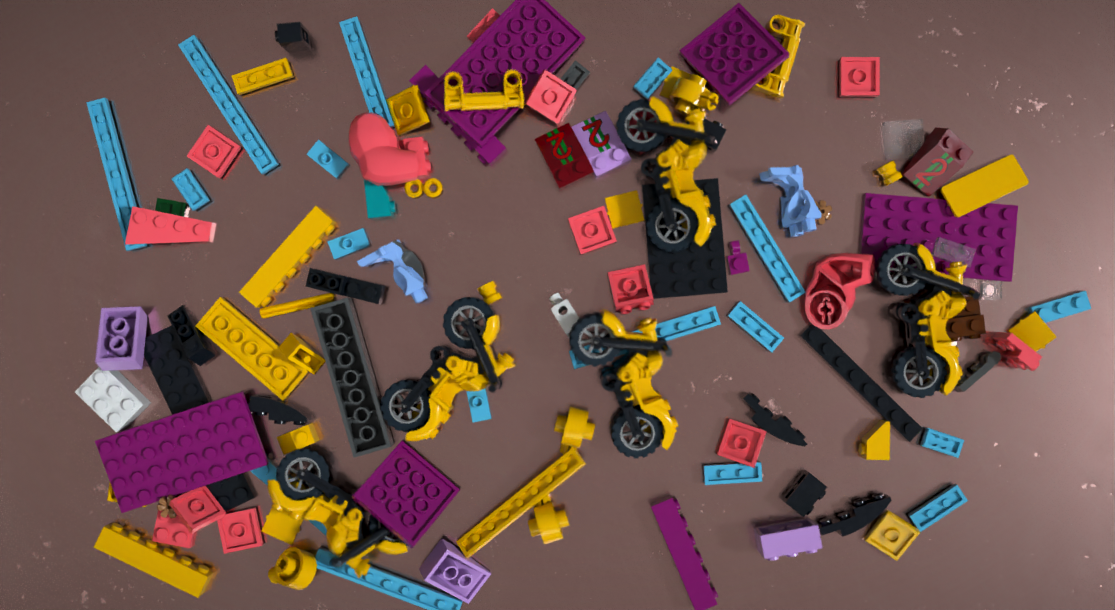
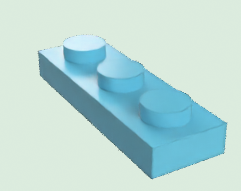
M1080 291L1028 307L1030 314L1035 311L1047 323L1090 310L1091 306L1087 292Z
M741 301L727 315L771 353L784 339L783 336Z
M760 461L756 463L755 468L741 463L703 465L705 485L763 482Z
M953 484L908 514V517L913 525L922 532L968 500L959 486Z

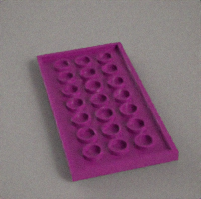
M515 0L424 93V96L482 148L520 107L466 111L449 109L448 112H445L444 81L446 75L450 72H457L461 75L463 93L503 92L502 83L505 73L509 70H516L521 74L525 103L542 71L547 70L553 74L585 41L586 37L546 0ZM507 78L509 84L514 85L517 83L515 78ZM455 79L448 81V84L452 87L459 84Z
M864 193L859 253L873 254L875 266L877 267V259L880 258L881 253L887 250L888 247L897 244L913 245L914 243H920L932 254L936 267L935 271L949 275L945 267H949V263L962 261V264H967L963 278L1012 282L1018 206L988 203L957 218L945 199ZM901 255V256H898V257H897V259L899 260V262L902 263V264H903V260H904L905 255ZM908 258L907 264L915 263L912 258ZM894 260L891 262L890 268H896Z
M243 391L95 441L121 513L157 502L161 497L175 496L269 464Z

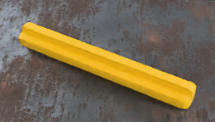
M327 293L260 309L261 318H268L334 302L335 296L333 293Z

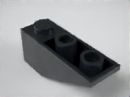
M184 305L168 315L169 321L189 360L202 366L216 356L209 340L203 332L195 327L197 323Z

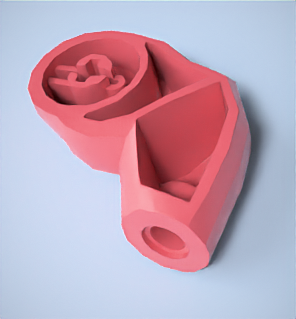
M372 112L357 115L350 124L348 143L351 155L359 165L362 178L377 186H391L417 180L418 163L415 151L399 149V140L388 122L380 115Z
M834 253L816 263L813 278L806 288L804 300L807 318L814 326L820 329H833L844 322L856 299L855 288L873 282L875 275L874 255Z

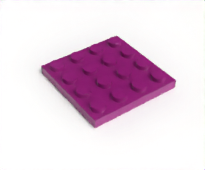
M737 3L679 50L683 58L729 106L790 57V53L740 3Z
M401 441L352 498L412 549L460 489L405 442Z

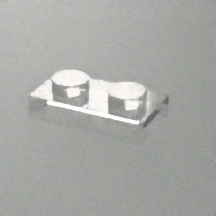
M937 237L932 256L951 263L962 261V264H967V268H970L976 249Z

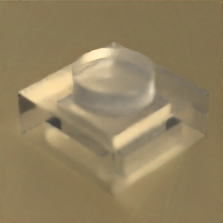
M980 281V300H1002V281Z

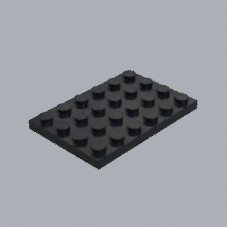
M718 178L694 180L696 186L703 190L704 196H708L711 205L708 207L710 215H714L716 225L711 229L710 236L702 246H699L694 241L686 249L677 252H668L660 249L651 241L647 232V221L650 212H652L655 206L660 204L655 184L641 185L649 281L653 299L728 292ZM677 212L678 218L680 220L681 213ZM663 216L660 220L659 225L666 224ZM660 228L661 233L665 236L669 229ZM677 231L679 239L685 235L684 231ZM671 232L667 239L676 240L674 232Z

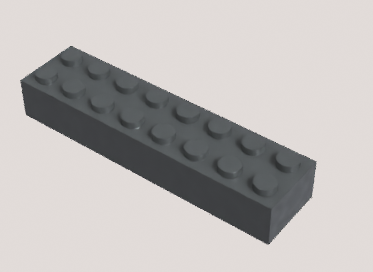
M347 297L310 308L353 457L392 447L394 445L393 438L387 424L388 422L382 416L381 397L352 298Z

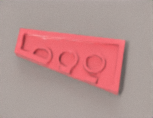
M132 206L125 245L209 241L212 222Z

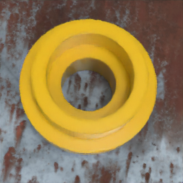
M435 178L426 180L423 185L424 193L433 198L439 196L443 189L441 182ZM436 185V190L430 191V186Z
M418 179L405 183L404 190L409 197L417 198L424 191L423 184ZM413 185H417L418 187L417 191L415 192L411 191V187Z

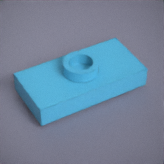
M657 58L633 88L648 100L672 72V69L660 58Z
M319 139L307 153L310 158L337 179L349 165Z
M186 168L171 178L192 211H196L210 201L190 169Z
M364 228L328 241L334 260L371 246Z
M486 388L474 392L466 391L472 422L492 419Z
M926 427L920 445L959 458L964 440Z

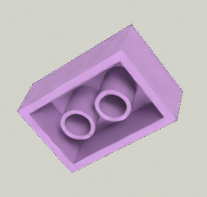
M141 306L101 308L95 362L103 371L143 369L147 315Z
M810 518L754 528L758 552L768 561L777 560L779 556L784 555L794 557L800 552L815 553L817 549L822 548L818 524Z

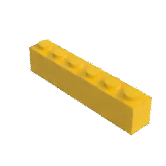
M315 206L239 293L256 308L267 306L272 300L270 297L273 293H278L284 287L283 282L287 278L290 279L297 272L296 267L308 260L310 257L308 254L312 249L316 250L323 242L321 239L333 232L336 221L320 207Z
M110 523L103 527L94 548L197 598L204 594L213 575V572L209 571L207 566L197 565L188 557H180L174 554L175 552L172 549L157 546V542L149 539L145 540L134 531H126L118 523Z

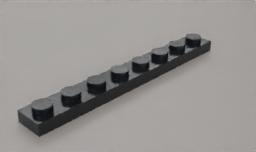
M810 323L799 334L885 420L890 421V425L906 441L910 442L923 429L820 328Z

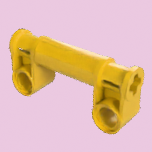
M775 15L766 23L765 29L772 36L783 39L782 46L790 53V57L776 67L773 73H769L763 78V85L758 83L752 87L753 90L776 98L784 97L783 90L789 80L801 40L799 38L801 30L805 26L803 21ZM773 21L779 24V30L772 26Z
M516 70L507 71L502 83L503 92L463 93L461 75L457 72H450L446 75L444 81L445 112H448L449 109H461V111L507 109L508 107H520V109H523L524 95L521 74ZM513 77L517 80V83L514 85L509 84L507 78ZM455 79L459 84L452 87L448 84V81Z

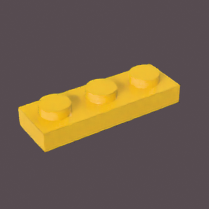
M287 58L232 75L238 95L294 77Z

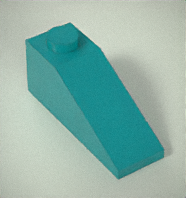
M364 179L368 219L394 217L393 213L396 212L395 201H392L385 187L377 186Z

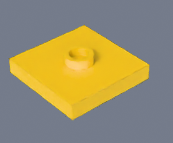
M413 85L386 99L397 135H403L430 122L418 85Z
M887 509L864 539L897 561L920 534V530Z

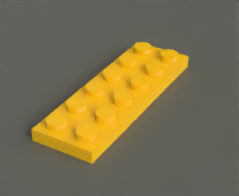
M219 297L195 326L282 401L290 395L309 372L289 360L275 341L223 297Z

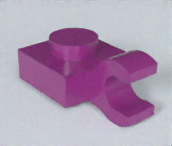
M739 240L729 242L732 255L726 257L730 275L750 271L746 252L740 253Z

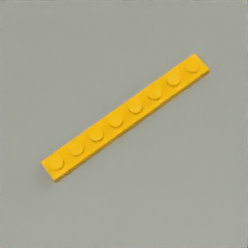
M575 448L570 449L456 541L466 558L471 557L582 468L586 463Z

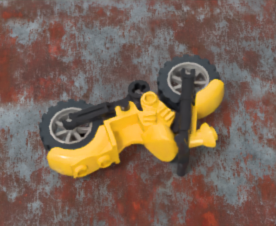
M654 96L650 100L639 99L631 101L622 108L623 110L619 113V118L616 122L617 134L623 144L629 149L647 152L661 146L667 137H674L672 144L657 153L656 158H647L641 164L642 173L654 179L657 195L660 200V204L655 206L649 214L647 221L648 235L658 248L668 252L684 250L692 245L694 241L699 246H702L710 236L711 229L716 225L714 215H710L708 207L711 206L708 196H704L703 190H700L693 180L694 169L701 164L707 154L705 143L715 146L718 142L713 134L704 132L703 120L706 111L700 112V109L688 112L689 116L685 117V120L689 121L690 125L674 122L672 113L667 105ZM643 111V117L639 119L635 114ZM647 112H650L654 117L647 121L646 115ZM632 117L638 122L637 125H629ZM631 128L638 130L634 137L629 130ZM641 131L644 133L645 140L637 139ZM647 132L655 134L651 138H649ZM651 164L656 165V168H654L653 171L648 170V167H650ZM677 212L681 213L680 220L678 218ZM662 216L665 219V225H659ZM660 228L669 229L665 236L661 233ZM678 230L684 231L685 234L680 239L677 233ZM671 232H674L676 240H670L667 237Z
M914 243L913 245L897 244L888 247L887 250L881 253L880 258L877 259V267L875 266L877 280L880 282L881 287L889 293L909 296L923 289L925 283L930 285L926 293L909 299V303L899 302L893 308L895 317L905 323L907 348L897 354L898 357L893 361L894 366L891 369V373H893L892 378L896 386L912 397L925 398V396L934 395L935 391H939L947 396L955 388L958 380H961L962 368L958 362L959 349L955 346L956 341L951 340L946 333V322L961 312L966 306V299L963 295H968L977 300L981 297V294L974 288L963 285V273L967 268V264H962V261L949 263L950 266L945 267L949 275L935 271L936 267L932 254L920 243ZM905 255L903 264L897 259L898 256ZM908 258H912L915 263L907 264ZM893 260L896 263V268H890ZM889 271H894L896 275L891 278ZM900 275H902L903 284L895 282ZM906 277L912 278V280L907 283ZM906 373H913L912 377L907 380ZM918 376L919 385L911 384Z
M463 297L449 305L443 316V328L450 342L460 348L475 350L477 356L468 357L457 351L452 352L451 348L446 345L436 346L430 352L432 365L422 375L420 381L402 380L392 384L385 391L381 399L382 416L384 420H387V424L390 427H394L397 431L408 432L406 434V441H420L429 438L433 440L439 432L437 428L440 424H445L450 418L449 412L454 407L452 401L458 392L462 390L480 391L489 386V391L494 393L503 387L500 375L506 369L516 366L513 363L514 358L507 353H504V355L498 353V359L496 360L490 345L499 333L500 317L499 315L494 316L493 310L481 299ZM470 309L469 318L465 316L462 310ZM474 310L481 314L476 318H472ZM458 314L463 317L464 321L456 322ZM483 318L484 322L483 327L478 325V320ZM456 325H461L463 327L460 333L458 332ZM465 331L467 332L468 337L463 336ZM443 350V356H445V358L440 359V353H438V351ZM408 391V395L404 399L400 393ZM396 397L402 401L401 404H394ZM401 407V412L397 415L394 408ZM404 413H408V420L401 418Z
M602 309L601 314L594 312V314L588 313L584 317H580L573 324L569 338L571 350L576 358L585 365L589 364L594 367H598V365L604 366L609 361L612 362L615 359L614 357L618 356L620 350L628 349L624 356H621L612 363L613 367H604L599 373L602 387L606 391H613L616 394L619 406L623 409L613 418V423L611 424L613 443L620 453H624L627 457L633 456L635 459L641 456L643 458L647 457L649 453L653 454L655 449L659 448L661 442L662 447L668 450L674 440L675 432H677L675 428L679 426L675 417H670L668 411L671 410L667 399L663 400L660 392H656L653 389L651 377L662 366L663 359L660 351H663L667 357L672 356L673 352L665 338H657L655 331L657 319L648 317L641 320L637 329L642 331V333L627 332L617 316L608 310ZM595 326V330H592L591 333L587 330L589 327ZM598 326L604 327L606 330L599 332ZM585 332L590 336V339L581 340L583 333ZM592 342L588 351L582 345ZM593 348L599 349L598 353H592L591 351ZM626 425L631 431L623 432V428ZM632 435L629 442L623 436ZM645 436H648V439L643 442ZM635 439H638L640 444H633Z
M297 449L288 453L280 461L276 480H267L268 493L273 503L271 507L280 512L283 509L290 512L289 516L297 521H300V519L306 522L308 520H316L326 527L328 548L331 553L339 556L329 561L331 567L339 568L346 563L354 569L356 576L360 578L361 575L366 576L371 566L368 564L370 559H362L361 557L373 549L389 555L408 552V545L400 538L393 539L394 533L384 525L381 527V522L372 514L368 523L369 534L366 538L363 537L361 525L365 512H363L364 508L361 505H356V501L352 498L354 494H347L339 487L328 483V465L325 459L317 452L310 451L309 449ZM302 461L309 462L311 465L306 470H303ZM297 462L300 465V470L298 471L291 468ZM314 466L317 474H313L309 470ZM291 471L297 475L291 479L288 477V472Z

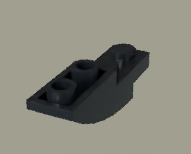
M313 268L309 269L306 287L380 305L386 287Z
M745 392L740 397L753 410L748 417L763 430L785 442L804 447L807 445L804 441L806 437L798 429L795 431L791 427L793 423L785 415L781 417L777 414L772 418L773 413L767 407L763 409L758 404L760 400L753 393L750 395Z
M252 395L250 396V402H247L250 411L256 412L255 415H267V412H269L268 420H274V424H286V421H294V425H305V422L311 420V416L304 410L275 397Z
M877 493L872 495L871 499H858L854 501V504L849 505L851 513L843 512L838 514L837 518L820 520V523H818L820 534L825 535L837 531L839 535L844 537L856 532L877 518L892 501L891 497L883 493Z

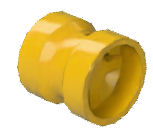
M894 160L876 169L878 174L882 175L885 186L903 177L900 171L896 170Z
M494 281L477 288L478 293L483 296V301L488 305L502 298L501 294L495 289L496 284Z

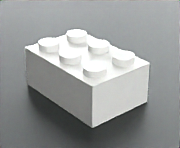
M98 367L75 391L115 432L125 430L151 404L118 370L103 371Z

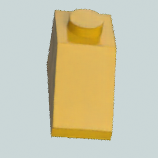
M290 333L279 346L289 360L312 374H315L325 363V358L293 333Z
M880 420L862 438V443L859 444V454L862 455V458L866 460H890V421Z
M313 422L277 437L283 455L320 440Z

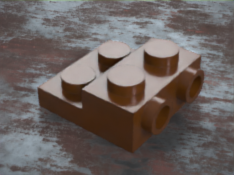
M970 296L965 297L966 306L964 309L947 320L946 333L951 340L961 341L963 336H969V339L981 338V334H986L984 315L980 312L979 299L975 300Z

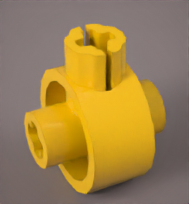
M691 74L689 80L685 78L677 79L669 97L677 103L674 109L676 112L689 116L688 112L700 109V112L705 111V109H715L717 106L713 104H718V95L705 88L707 81L704 78Z
M570 406L567 416L558 414L554 431L562 433L559 450L563 455L567 453L568 447L569 449L575 448L576 450L580 448L582 439L592 440L595 424L587 422L589 411Z
M548 494L534 505L536 518L527 520L532 537L541 535L544 544L563 539L561 528L570 526L565 509L556 511Z
M290 547L279 556L276 566L269 569L268 577L272 583H279L282 586L295 590H302L312 582L316 574V559L310 552Z

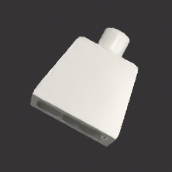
M556 293L549 298L554 306L551 308V311L569 338L572 326L579 317L568 299L563 300L560 294ZM563 310H567L565 315H561Z

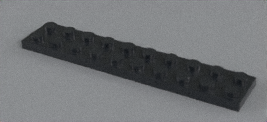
M172 325L145 338L144 357L172 414L211 402L192 361L187 358ZM245 472L206 485L225 512L257 497Z

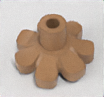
M824 200L819 201V204L815 201L818 209L822 212L821 218L817 219L818 224H825V219L830 220L832 217L828 213L832 211L831 205L826 206V201Z
M169 495L167 498L161 497L157 505V510L162 511L160 515L164 518L168 514L170 518H175L177 515L169 505L170 500L174 499L173 495Z

